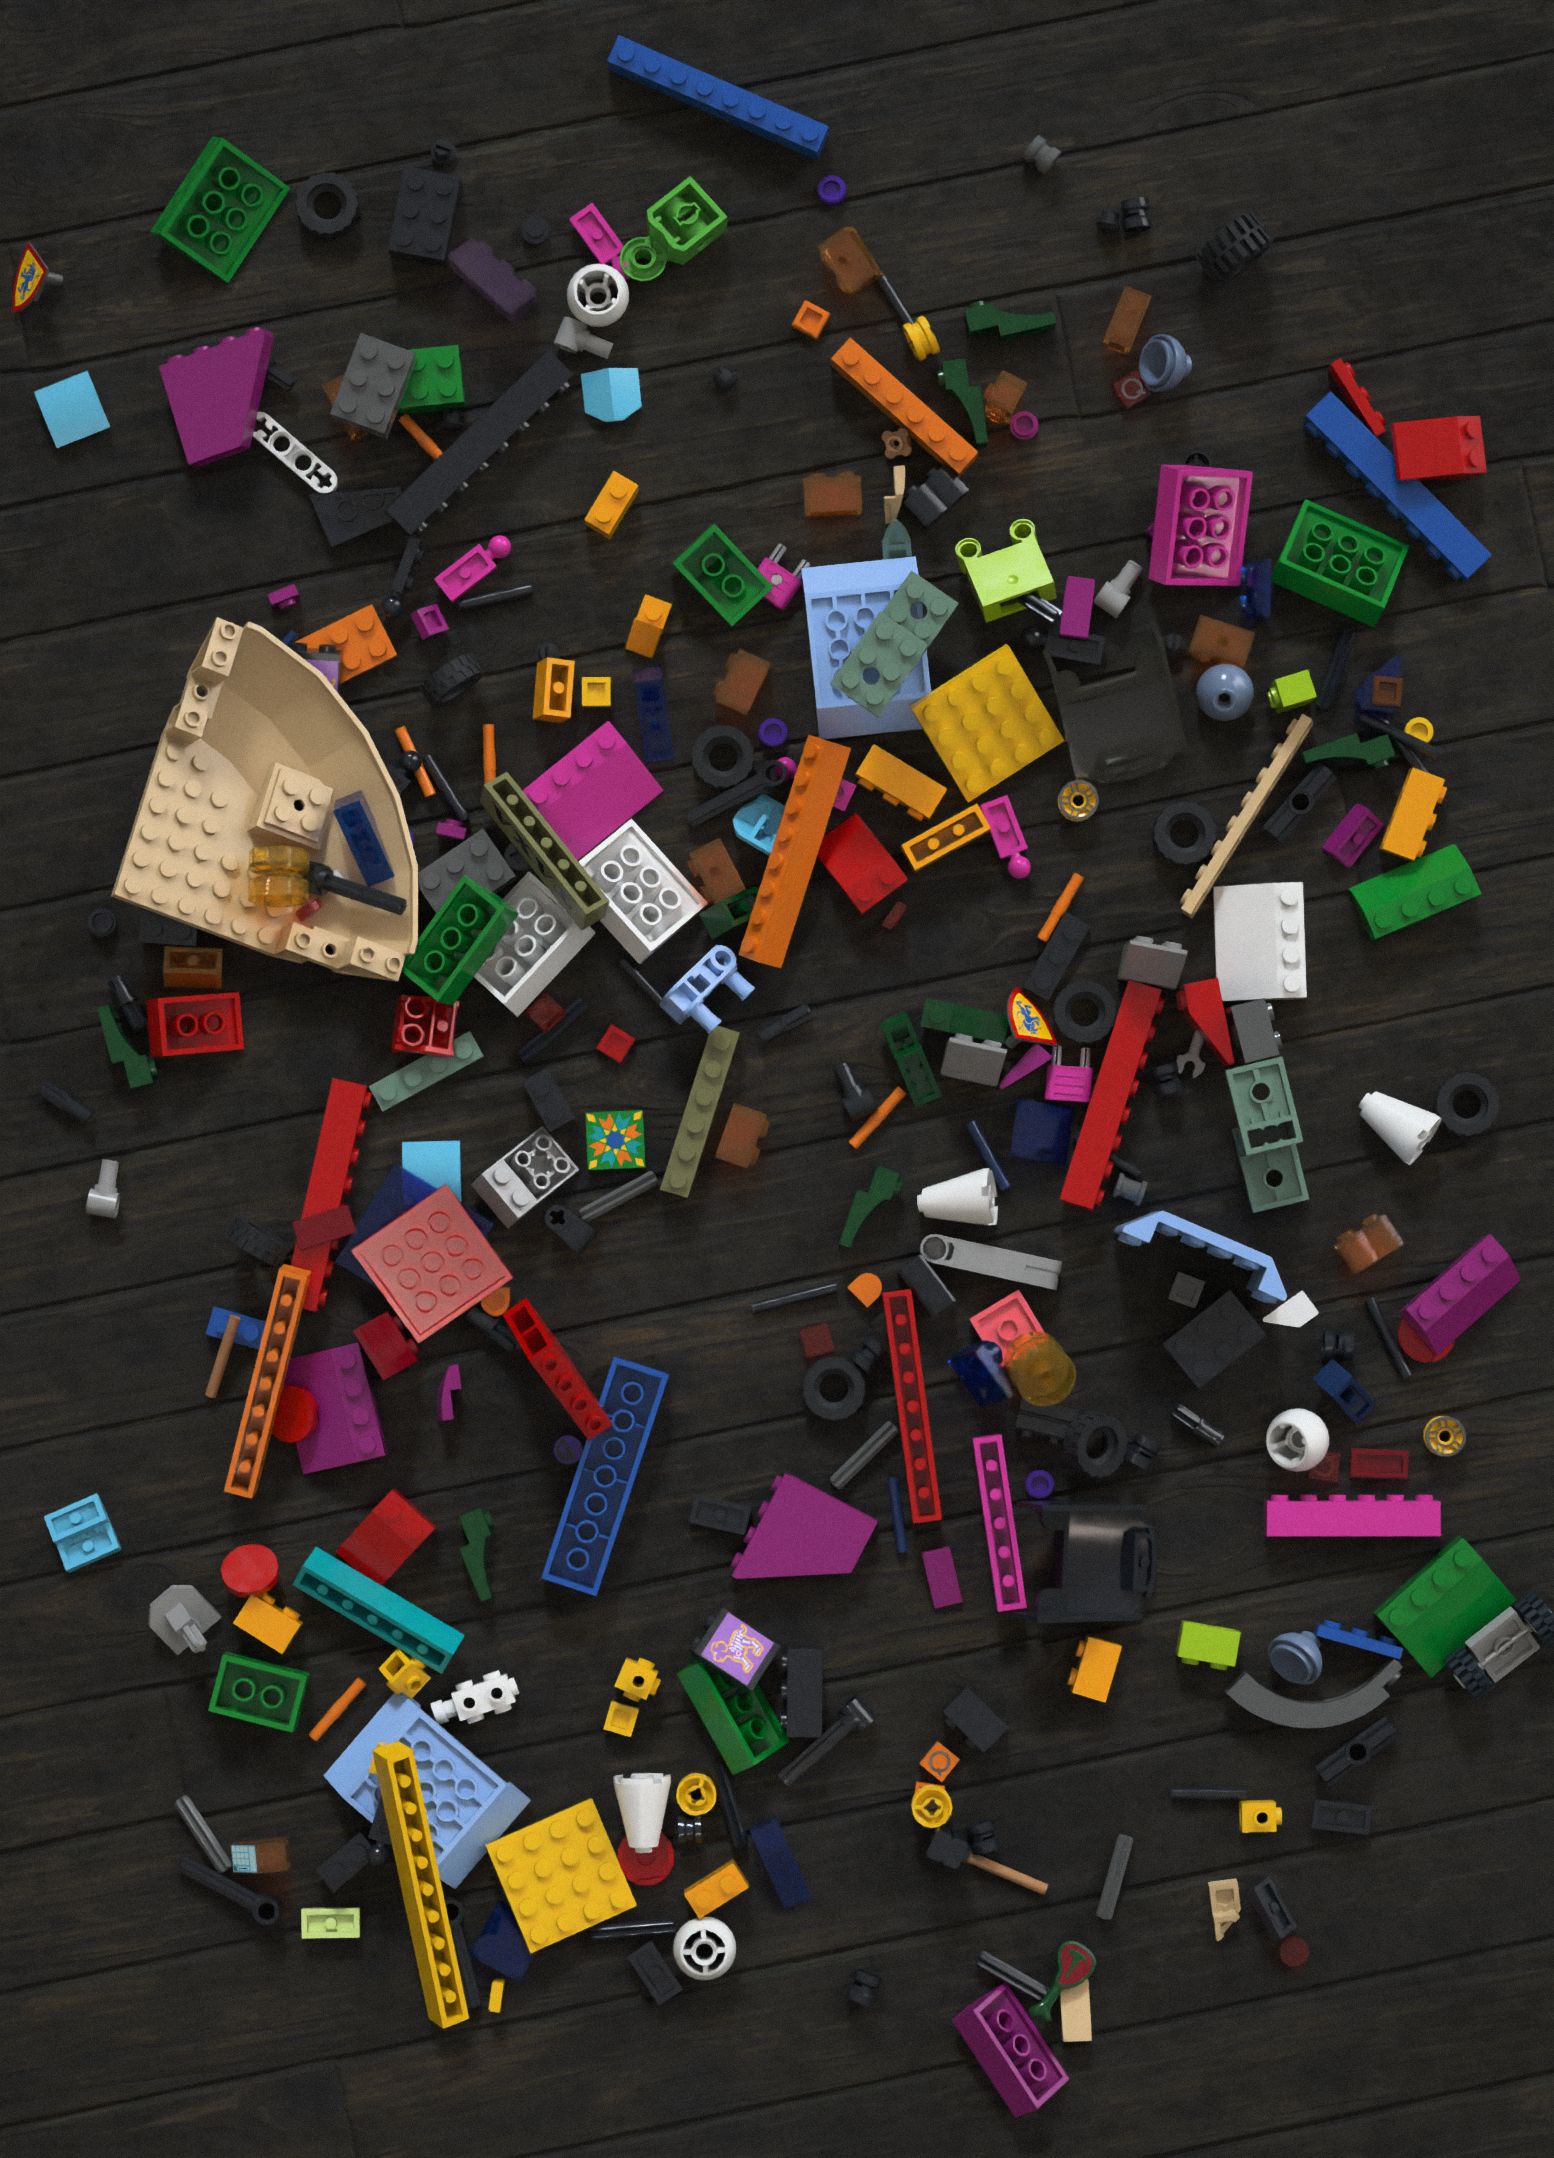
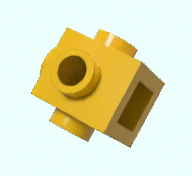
M399 1648L378 1668L387 1678L388 1682L386 1684L397 1695L404 1693L411 1699L431 1679L424 1670L427 1666L426 1664L412 1656L410 1657Z
M626 1657L614 1686L624 1690L623 1696L639 1702L640 1698L646 1700L649 1694L654 1696L661 1680L656 1678L658 1671L653 1669L654 1663L643 1658L634 1661ZM641 1676L644 1682L638 1684L634 1681V1677Z

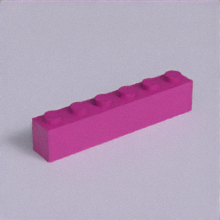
M993 1434L972 1437L996 1610L1002 1612L1027 1608L1002 1435Z
M1309 1494L1300 1495V1500H1288V1495H1271V1500H1264V1535L1441 1536V1501L1433 1500V1495H1415V1500H1404V1495H1387V1500H1375V1495H1358V1500H1346V1495L1337 1494L1329 1495V1500H1317V1495Z

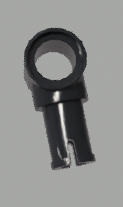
M848 1062L833 1069L844 1091L842 1093V1103L852 1122L878 1110L868 1087L859 1084Z

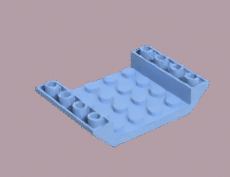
M916 556L801 568L819 738L833 739L923 729L909 706L931 692L927 650L910 675H907L879 717H876L830 685L879 612H883L910 571L912 570L918 574ZM915 603L911 606L910 614L913 618H923L921 603ZM873 668L866 669L862 674L864 682L869 685L876 684L879 681V673Z
M1166 1211L1149 1213L1119 1225L1114 1230L1115 1233L1119 1234V1241L1131 1246H1141L1142 1243H1150L1154 1231L1166 1236H1177L1178 1234L1182 1236L1180 1239L1182 1243L1194 1248H1204L1206 1246L1208 1247L1206 1253L1220 1259L1233 1258L1235 1259L1234 1265L1248 1271L1254 1270L1246 1287L1247 1290L1252 1291L1250 1297L1271 1304H1276L1277 1301H1285L1287 1298L1272 1257Z
M394 1693L323 1776L343 1799L373 1823L381 1797L378 1776L368 1772L373 1758L372 1751L376 1749L379 1741L388 1744L399 1741L413 1749L440 1880L456 1889L486 1854L485 1844L497 1840L531 1800L510 1781L506 1783L420 1709L421 1705L417 1701L409 1698L404 1693L400 1695Z

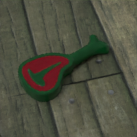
M1068 1940L1062 1942L1055 1951L1056 1973L1052 1979V1985L1040 2003L1030 2006L1029 2013L1032 2017L1039 2016L1044 2022H1051L1050 2008L1061 1991L1080 1985L1092 1974L1096 1966V1959L1093 1953L1083 1944Z

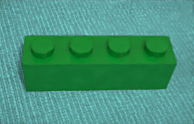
M1455 844L1348 888L1371 941L1481 895L1470 866Z
M463 875L418 938L414 955H406L401 971L437 1002L453 1006L519 913L499 896L468 876Z
M698 1660L676 1673L732 1775L755 1766L790 1742L785 1731L781 1730V1724L758 1683L746 1700H743L736 1695L739 1687Z

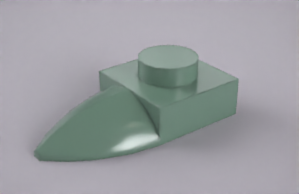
M893 519L885 531L882 540L883 560L912 557L909 534L897 519Z

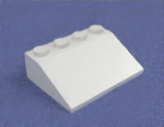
M632 819L579 861L609 899L606 915L600 921L639 964L659 949L708 904Z
M530 872L503 898L519 914L474 976L517 1017L596 933L590 926L581 931L551 891Z
M1303 882L1213 887L1216 978L1219 981L1222 1001H1255L1263 998L1265 1000H1294L1306 998Z

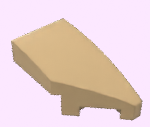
M905 465L893 467L895 496H884L886 524H890L893 519H897L905 488Z
M1236 1878L1208 1882L1216 1941L1221 1940L1230 1925L1240 1918L1239 1911L1241 1910Z

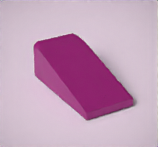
M1067 577L1059 636L1088 640L1095 588L1094 579Z
M1038 1043L1033 1044L998 1084V1088L1000 1090L1006 1088L1053 1057Z
M950 1546L921 1552L934 1608L963 1602Z

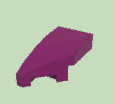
M458 1364L450 1365L447 1368L437 1394L438 1421L454 1419L450 1390L462 1389Z

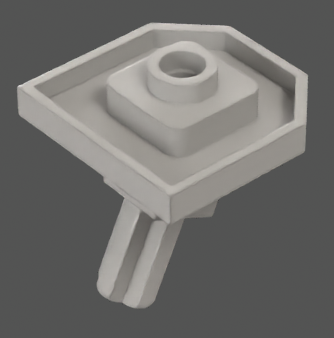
M171 1585L150 1604L148 1624L177 1655L188 1646L192 1652L197 1653L199 1651L203 1652L206 1649L207 1641L202 1634L221 1618V1615L192 1585Z

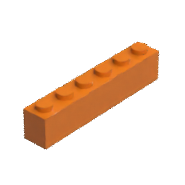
M849 338L831 358L830 365L900 428L907 429L911 438L943 466L946 464L958 478L975 461L978 451L853 339Z

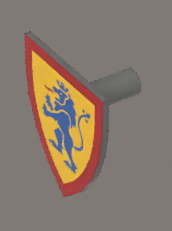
M31 242L27 243L17 269L13 290L12 313L20 312L33 301H38L46 283L61 286L63 282L62 275L49 272V268Z
M1016 986L1007 1001V1018L1012 1034L1005 1040V1044L1011 1049L1021 1041L1057 1046L1054 1033L1041 1010Z

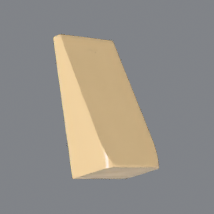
M1086 1979L1080 1985L1065 1989L1060 1993L1063 2042L1092 2041L1089 1982Z

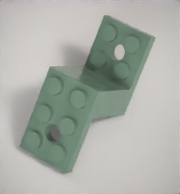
M911 570L883 612H879L830 685L876 717H879L959 603ZM921 603L926 607L927 614L924 618L915 619L912 617L910 608L913 604ZM873 668L878 671L880 677L876 684L869 685L864 682L862 674L866 669Z
M1283 1057L1225 1070L1238 1123V1128L1232 1129L1252 1213L1309 1200L1296 1143L1303 1142V1137ZM1258 1083L1264 1084L1268 1088L1269 1093L1265 1100H1257L1252 1094L1253 1087ZM1271 1170H1277L1282 1176L1281 1183L1276 1187L1270 1186L1266 1181V1175Z

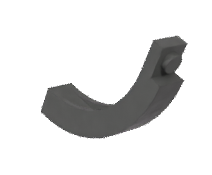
M1390 1657L1358 1687L1343 1695L1325 1700L1305 1701L1278 1695L1261 1686L1245 1671L1233 1680L1224 1691L1249 1712L1273 1723L1295 1728H1325L1352 1721L1379 1706L1390 1696L1382 1687L1385 1684L1388 1686L1392 1685L1401 1676L1399 1671L1403 1667L1395 1658Z

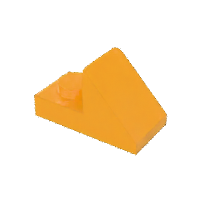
M645 594L638 615L634 618L625 649L652 659L672 604Z

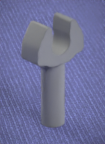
M1196 1030L1188 1053L1179 1055L1176 1059L1179 1068L1178 1074L1182 1073L1184 1064L1187 1061L1193 1062L1195 1066L1192 1073L1193 1079L1200 1075L1205 1068V1063L1199 1057L1204 1040Z

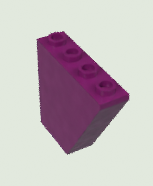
M261 327L251 328L245 331V336L223 338L219 340V345L211 348L209 346L198 347L189 356L176 355L168 358L166 364L159 366L188 465L201 467L250 449L274 341L272 332Z
M787 1472L784 1473L783 1477L777 1475L770 1488V1491L774 1492L770 1502L764 1501L756 1515L761 1520L756 1529L750 1527L743 1540L748 1545L743 1554L737 1552L730 1565V1568L734 1569L732 1577L745 1579L851 1573L878 1520Z

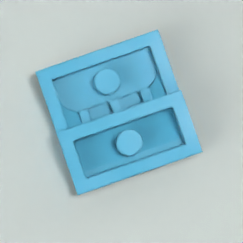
M88 370L34 391L56 448L110 427Z
M460 1140L402 1142L404 1204H417L445 1183H447L457 1199L462 1202Z
M97 1493L44 1516L52 1540L57 1545L68 1573L122 1550L108 1514Z

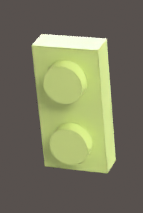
M360 1907L302 1908V1939L360 1938Z

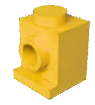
M1274 1800L1239 1801V1830L1242 1833L1277 1832L1276 1825H1282L1281 1807H1276ZM1264 1812L1267 1815V1819L1265 1822L1260 1823L1257 1821V1815Z

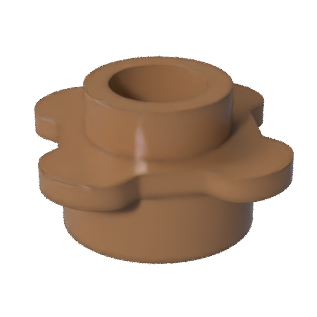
M900 428L895 432L887 430L882 434V440L886 445V457L893 459L896 455L908 456L911 454V439L907 429ZM895 441L899 442L898 446L895 445Z

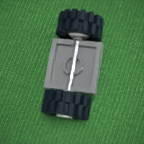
M1533 1591L1514 1604L1516 1611L1525 1621L1524 1623L1510 1606L1465 1641L1476 1657L1475 1661L1462 1646L1443 1660L1457 1682L1474 1701L1477 1702L1495 1688L1483 1670L1496 1683L1540 1648L1531 1632L1546 1646L1554 1641V1614Z

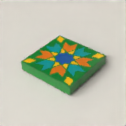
M643 1110L585 1113L588 1170L646 1168Z

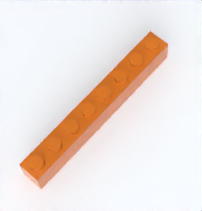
M808 735L738 955L759 963L778 968L782 967L851 748Z
M283 1264L278 1271L224 1492L251 1499L257 1492L312 1271Z

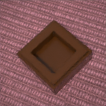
M1374 675L1371 705L1400 708L1403 678Z

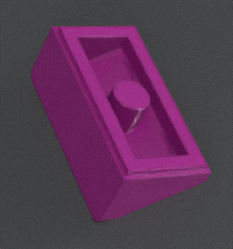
M1355 804L1322 845V848L1349 869L1384 824L1368 808Z

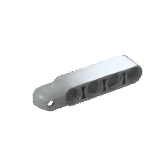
M938 1234L926 1236L920 1244V1253L928 1262L1057 1290L1058 1276L1063 1263L1061 1261Z

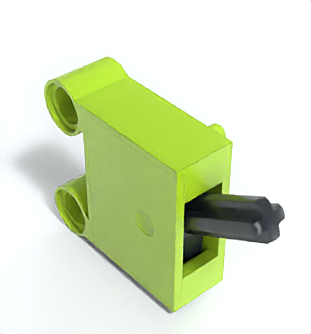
M1019 519L1013 522L1010 527L1012 546L984 556L982 555L981 545L977 540L965 538L958 542L955 550L959 569L963 574L967 575L986 623L1024 609H1029L1051 625L1059 623L1063 613L1048 602L1057 598L1055 585L1039 548L1035 525L1032 521Z

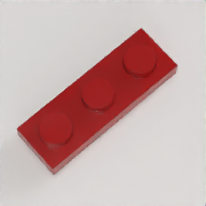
M1339 358L1330 364L1328 371L1358 419L1378 439L1386 431L1384 428L1386 422L1379 411L1374 412L1370 406L1371 398L1363 386L1359 388L1355 382L1356 374L1348 362L1344 364L1342 359Z

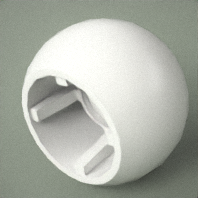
M605 264L587 265L576 272L570 280L567 288L568 306L574 316L584 324L593 327L608 326L616 322L627 308L629 302L628 285L624 277L611 266ZM592 280H603V283H593L589 287L586 285V283ZM610 284H613L618 291L617 299L611 298ZM580 291L585 294L587 303L585 307L578 300ZM602 292L605 294V302L602 304L593 303L591 297L594 293Z
M1300 1408L1289 1409L1280 1413L1270 1423L1266 1434V1446L1271 1458L1280 1467L1295 1472L1306 1471L1314 1468L1325 1457L1329 1447V1434L1325 1423L1315 1413Z
M704 1916L700 1919L697 1917L689 1920L677 1932L673 1944L674 1958L679 1968L689 1977L704 1981L712 1980L727 1972L733 1964L736 1955V1941L731 1930L722 1921L713 1917ZM706 1930L716 1933L723 1942L717 1945L712 1937L706 1935ZM701 1931V1936L694 1940L692 1947L685 1944L692 1934ZM701 1944H708L712 1947L713 1952L708 1957H701L696 1952L697 1947ZM717 1953H724L717 1963L709 1966L716 1960ZM687 1955H692L693 1960H694L697 1964H694V1963L687 1957Z

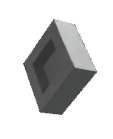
M1177 1272L1167 1299L1195 1309L1205 1282Z

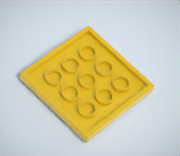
M1007 644L909 706L968 803L1065 741Z
M592 1798L485 1844L529 1953L540 1950L637 1906Z

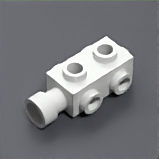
M499 1670L483 1675V1682L473 1685L472 1680H468L455 1685L457 1691L451 1693L453 1699L444 1702L441 1699L430 1703L436 1722L440 1725L449 1722L448 1718L458 1715L460 1721L467 1719L468 1724L484 1719L483 1713L494 1710L495 1714H499L512 1709L511 1703L516 1702L514 1695L519 1694L514 1677L508 1679L507 1673L500 1675ZM494 1688H500L503 1693L502 1697L494 1698L491 1691ZM468 1697L473 1698L475 1701V1705L472 1708H467L464 1705V1700Z

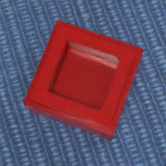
M611 1024L596 1049L621 1064L636 1039Z

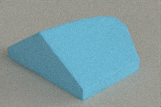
M606 368L581 374L585 414L604 422L623 421L642 408L638 368Z
M765 794L742 806L732 820L736 837L770 856L785 806Z

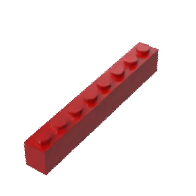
M1128 980L1059 1198L1060 1202L1092 1212L1095 1205L1101 1206L1105 1190L1100 1189L1103 1178L1109 1179L1114 1163L1109 1162L1112 1150L1118 1152L1122 1135L1118 1134L1121 1123H1127L1131 1108L1126 1107L1129 1096L1135 1097L1140 1082L1135 1079L1138 1068L1144 1069L1148 1053L1143 1052L1146 1041H1153L1157 1026L1152 1025L1155 1014L1161 1015L1165 1003V998L1161 997V989Z
M335 1078L332 1079L301 1219L345 1206L343 1205L345 1193L350 1194L353 1184V1177H349L351 1165H357L360 1149L355 1148L357 1138L363 1137L366 1121L362 1120L364 1109L369 1110L372 1093L368 1092L369 1086ZM340 1238L303 1250L300 1249L296 1239L291 1266L312 1271L303 1309L319 1311L320 1306L325 1307L328 1290L324 1289L326 1278L331 1279L334 1262L330 1261L332 1250L337 1251Z
M911 1289L883 1292L882 1299L912 1522L914 1524L942 1520Z

